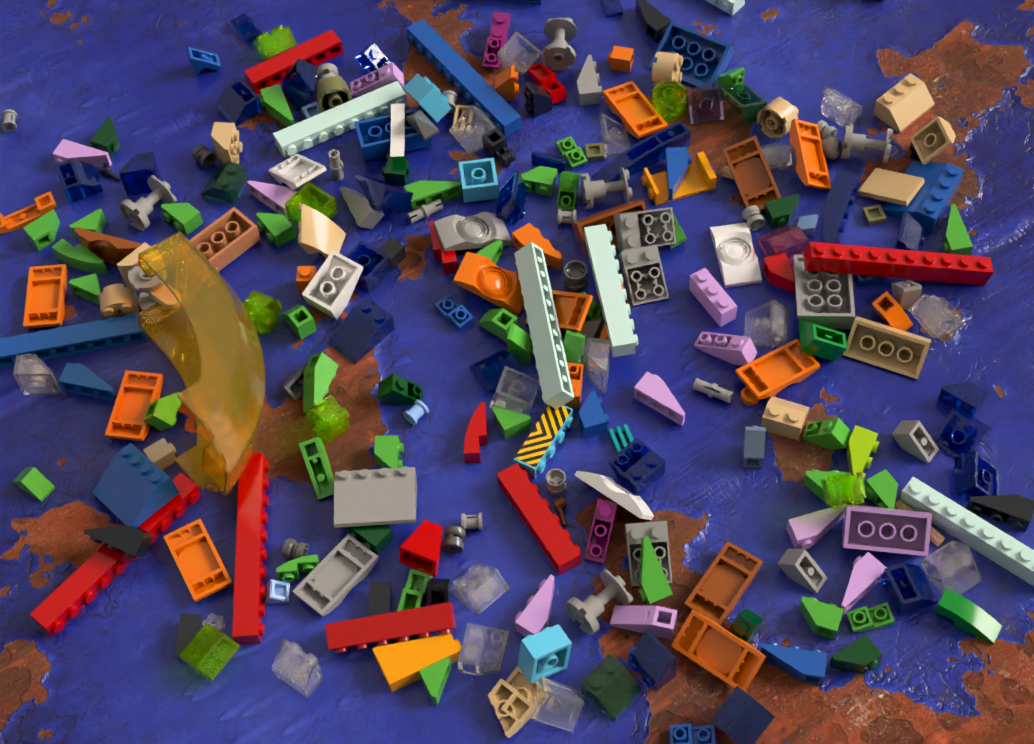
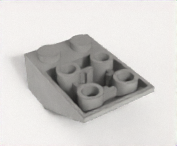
M672 207L613 214L618 251H627L656 244L657 246L676 244Z
M657 244L620 252L618 258L633 306L669 299Z
M667 521L624 524L631 586H639L641 538L644 536L649 537L668 583H672Z

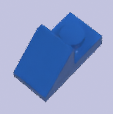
M187 47L189 61L197 76L203 67L217 71L220 69L221 64L218 54Z

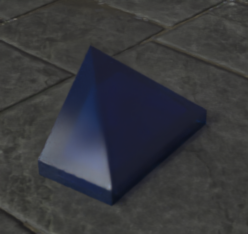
M532 151L531 159L533 166L555 168L558 173L566 171V160L555 154Z

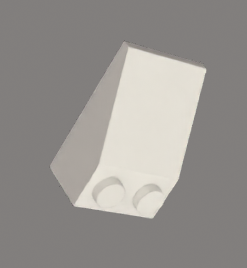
M333 250L302 293L303 298L309 305L337 320L351 298L362 273L363 266Z

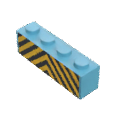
M548 405L515 456L514 464L518 463L521 469L524 468L530 477L536 479L538 474L544 471L548 458L553 457L556 445L563 441L567 428H571L573 425V409L565 405L555 409Z

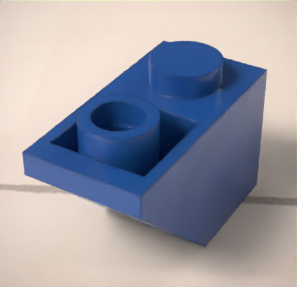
M595 390L590 392L578 412L579 425L584 438L607 432V424H609L608 415L603 413L602 399L597 397Z

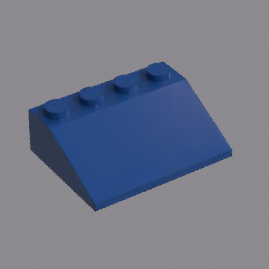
M672 21L656 53L669 52L682 55L683 64L680 66L682 81L708 92L717 82V77L725 71L734 54L730 44ZM655 55L649 65L650 68H652L653 62H657Z
M911 161L904 174L924 178L925 183L908 206L886 202L882 210L885 214L932 233L960 186L965 170L949 163L928 162L924 165L922 162Z
M130 443L113 457L92 493L126 526L138 527L180 492L172 479Z

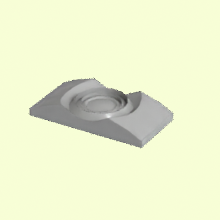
M481 212L468 217L454 214L433 223L444 252L485 248L498 240L503 242V246L512 245V240L501 215L495 213Z
M348 534L292 592L319 615L324 617L342 603L348 592L355 585L366 578L379 560V556Z

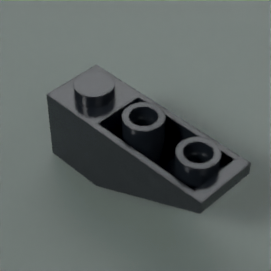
M636 0L635 9L645 34L658 43L663 39L670 25V18L663 15L657 8H654L647 0Z
M1017 494L971 496L966 509L975 515L990 518L994 522H1001L1010 525L1014 529L1026 531L1034 512V500Z
M128 525L85 529L84 534L91 536V541L100 544L102 542L107 543V548L114 551H119L120 549L125 552V556L132 559L145 557L154 535L139 527Z

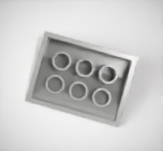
M794 255L797 318L831 329L851 330L855 319L852 274L807 271L804 267L803 255Z
M405 466L401 468L343 470L335 472L334 528L416 523L417 479L415 467Z

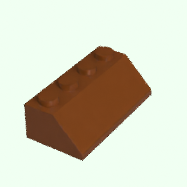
M635 199L571 222L576 240L586 258H589L584 238V227L606 224L607 230L612 233L611 245L617 248L613 214L646 210L644 200Z

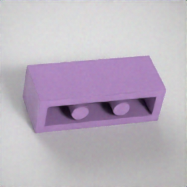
M706 268L690 275L689 290L720 327L736 319L737 305Z

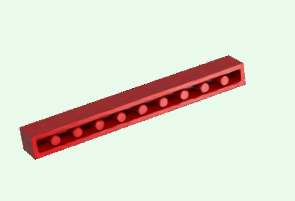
M809 242L803 254L804 267L807 271L984 286L994 273L991 257L821 242Z
M264 453L240 454L232 628V638L236 645L261 644V636L265 635V626L262 623V617L265 616V604H262V598L266 597V587L263 585V579H266L267 573L266 567H263L264 560H267V550L264 548V542L268 540L267 530H265V524H268V514L265 512V507L269 505L268 495L266 494V489H269V478L266 477V472L270 471L269 460L265 459Z
M179 473L172 480L180 493L138 526L154 534L150 545L154 543L155 539L162 532H165L170 527L173 521L181 517L191 504L196 503L201 496L198 486L182 473ZM105 543L30 613L31 617L38 626L53 637L64 628V625L69 620L76 617L87 603L92 602L95 596L102 589H105L111 580L118 574H121L126 566L135 559L125 556V552L120 549L119 551H114L107 548L108 544Z

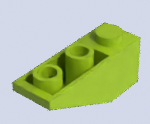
M857 425L854 427L846 449L852 490H856L858 484H863L866 476L863 472L865 468L869 469L873 460L870 455L872 452L876 453L880 443L876 441L878 433Z

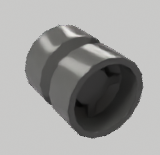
M579 260L569 261L564 266L565 290L573 293L586 291L588 287L586 264Z

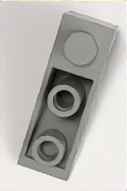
M592 55L587 56L577 80L579 106L599 104L600 96H603L602 86H598L600 84L599 73H595L597 71L596 61H593Z
M341 186L339 189L356 220V224L361 228L372 230L384 216L378 202L356 190Z

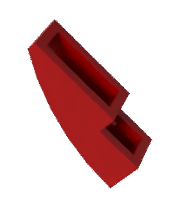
M542 62L526 68L534 84L543 87L550 95L552 105L567 99L565 86L557 81L556 74Z
M430 221L429 227L434 260H442L444 274L457 273L458 262L455 251L444 252L433 226L434 222Z
M481 402L475 410L466 431L464 441L465 464L481 463L480 446L488 445L485 402Z

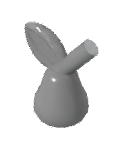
M831 136L821 140L826 158L832 160L840 156L842 143L838 137Z

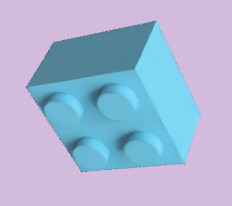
M417 73L403 87L437 123L452 109L448 104V98L426 76L422 78Z
M494 158L459 162L464 203L499 198Z
M559 624L553 627H546L541 632L527 635L522 639L518 666L529 683H535L567 669L572 643Z

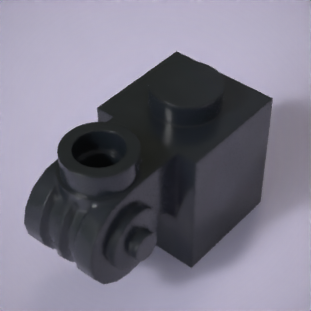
M497 128L482 136L483 150L494 160L497 159L502 167L507 168L511 165V162L515 161L514 152L511 149L507 150V138Z

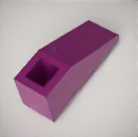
M602 499L597 500L584 559L605 563L620 505L618 503Z

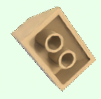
M910 73L876 100L873 115L901 133L931 109L935 103L925 83Z

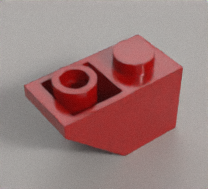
M786 253L764 257L763 271L768 283L795 293L793 264L791 259L787 258Z

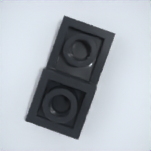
M370 582L368 616L391 613V582Z
M180 614L175 655L196 657L202 615Z

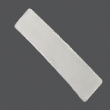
M404 103L391 104L390 157L404 156Z

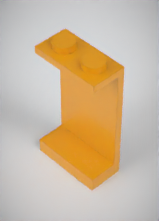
M704 151L697 153L696 163L688 165L687 174L672 200H668L666 171L650 175L646 167L643 170V176H641L642 184L647 187L648 196L650 199H653L655 205L715 189L717 179Z

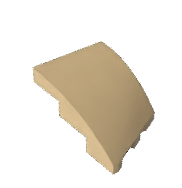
M299 204L298 209L301 210V221H298V243L308 254L321 252L326 259L333 250L339 253L346 233L322 213L305 204Z
M517 666L506 681L502 678L488 694V697L504 729L505 735L511 738L537 712L552 692L539 681L530 684L519 666Z

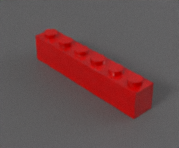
M331 29L245 70L246 82L257 95L261 93V89L278 85L344 53L342 41Z
M518 463L497 473V484L559 576L580 565V556L582 555L580 548L577 544L573 545L569 532L566 529H562L558 516L555 513H551L547 500L540 497L536 484H531L527 471L524 468L521 469Z
M447 602L325 624L328 649L335 650V654L348 652L347 648L356 646V650L369 648L368 644L376 643L377 646L388 645L389 640L397 639L399 643L410 641V637L417 635L418 639L431 637L430 633L439 632V635L452 633L451 629H456L453 604Z

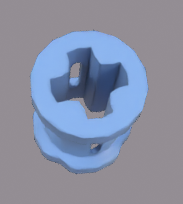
M418 399L408 411L403 412L407 421L413 425H416L418 423L417 420L429 412L428 407Z

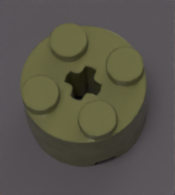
M341 76L327 77L317 81L314 93L321 112L352 100L348 85Z

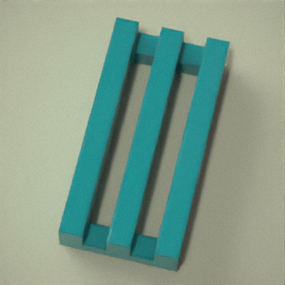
M624 424L621 428L617 426L614 430L612 428L608 429L609 436L622 465L641 459L627 424ZM623 432H625V435L629 441V444L635 456H632L628 444L624 438ZM616 434L619 435V438L628 456V458L626 459L617 441V438L615 436Z

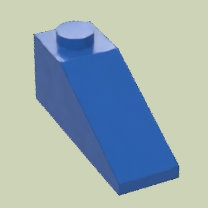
M687 147L665 149L668 200L674 198L687 174L688 165H691V154H687Z
M67 362L59 379L63 391L116 401L117 395L114 389L90 369L80 363L73 364Z

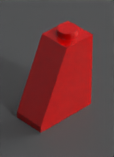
M424 520L400 546L399 563L436 577L442 545L443 527Z

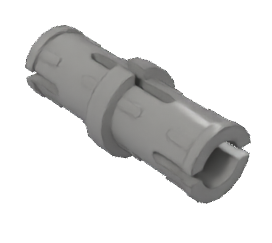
M333 149L328 153L329 167L333 173V179L336 180L337 177V181H341L344 178L343 162L340 159L339 151Z
M440 199L427 205L423 204L419 209L407 213V218H411L409 222L413 224L424 217L427 219L431 214L443 210L442 204L435 207L441 203Z
M697 378L693 384V390L705 393L710 398L715 397L730 403L733 397V391L721 388L716 383L711 384Z

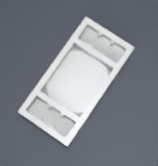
M295 154L269 169L268 172L279 184L283 182L291 190H295L326 172L327 169L322 164Z
M746 222L710 227L725 288L761 283L762 278L758 257L754 252L751 233Z
M576 471V477L637 517L647 520L653 519L654 515L643 499L615 483L613 478L590 472Z

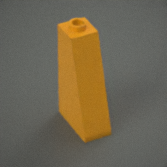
M451 633L378 646L372 650L391 692H394L421 679L419 670L444 658H450L451 664L461 660L460 651L463 649L459 640H454Z

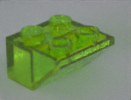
M283 25L270 30L272 34L266 32L257 36V40L253 42L264 59L297 45L289 26L284 28Z
M206 623L179 655V658L213 683L237 653L240 645L220 630Z

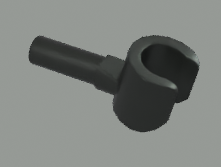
M103 163L104 169L99 168L103 177L110 176L119 182L122 180L121 177L111 171L107 163Z

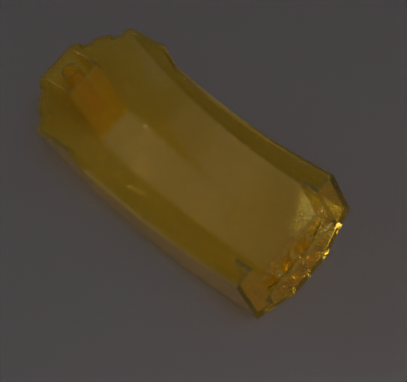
M179 231L138 254V266L150 278L157 275L176 297L180 306L176 309H166L157 302L138 313V325L164 352L183 379L187 389L177 394V397L196 418L197 445L175 458V462L199 488L207 487L212 492L220 490L221 494L226 495L243 474L253 455L260 433L265 397L263 352L256 328L246 307L234 289L219 273L217 267L212 265L206 256Z

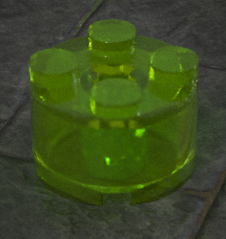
M662 81L655 85L652 93V106L666 122H673L685 113L687 93L686 88L677 81L665 83V81Z
M255 290L238 307L241 323L261 334L264 332L270 333L279 322V318H277L278 312L281 313L282 311L281 303L278 300Z
M332 395L307 411L309 423L313 421L316 426L313 430L325 442L333 441L350 428L347 419L350 417L349 412L346 408H341Z
M851 472L829 476L828 481L822 478L821 484L825 504H829L831 508H840L846 502H850L852 505L864 503V498L867 496L862 472H856L857 476H851Z

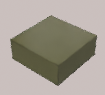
M603 143L585 144L588 162L604 160Z
M880 204L862 209V214L868 226L886 222V216Z

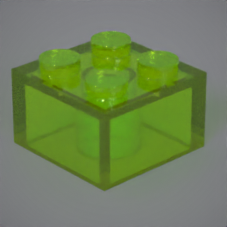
M310 182L304 185L285 203L288 218L297 224L298 221H301V210L298 209L299 204H305L329 219L338 212L336 199Z

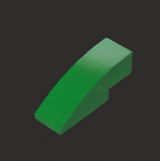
M948 588L944 591L935 612L955 621L954 626L992 645L1002 628V625L983 609Z

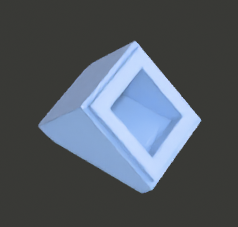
M317 101L301 108L306 119L322 113Z
M818 215L799 217L796 232L814 236Z
M271 579L265 586L266 597L264 603H288L290 583Z

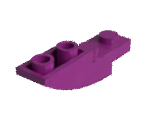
M494 12L482 68H500L508 40L510 13Z

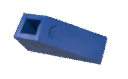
M772 642L762 643L760 652L766 656L765 659L799 682L823 685L827 653H822L817 649L803 650L797 646L784 647Z

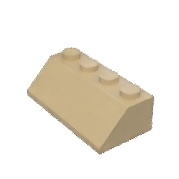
M857 316L854 319L847 341V349L843 355L918 379L931 339Z

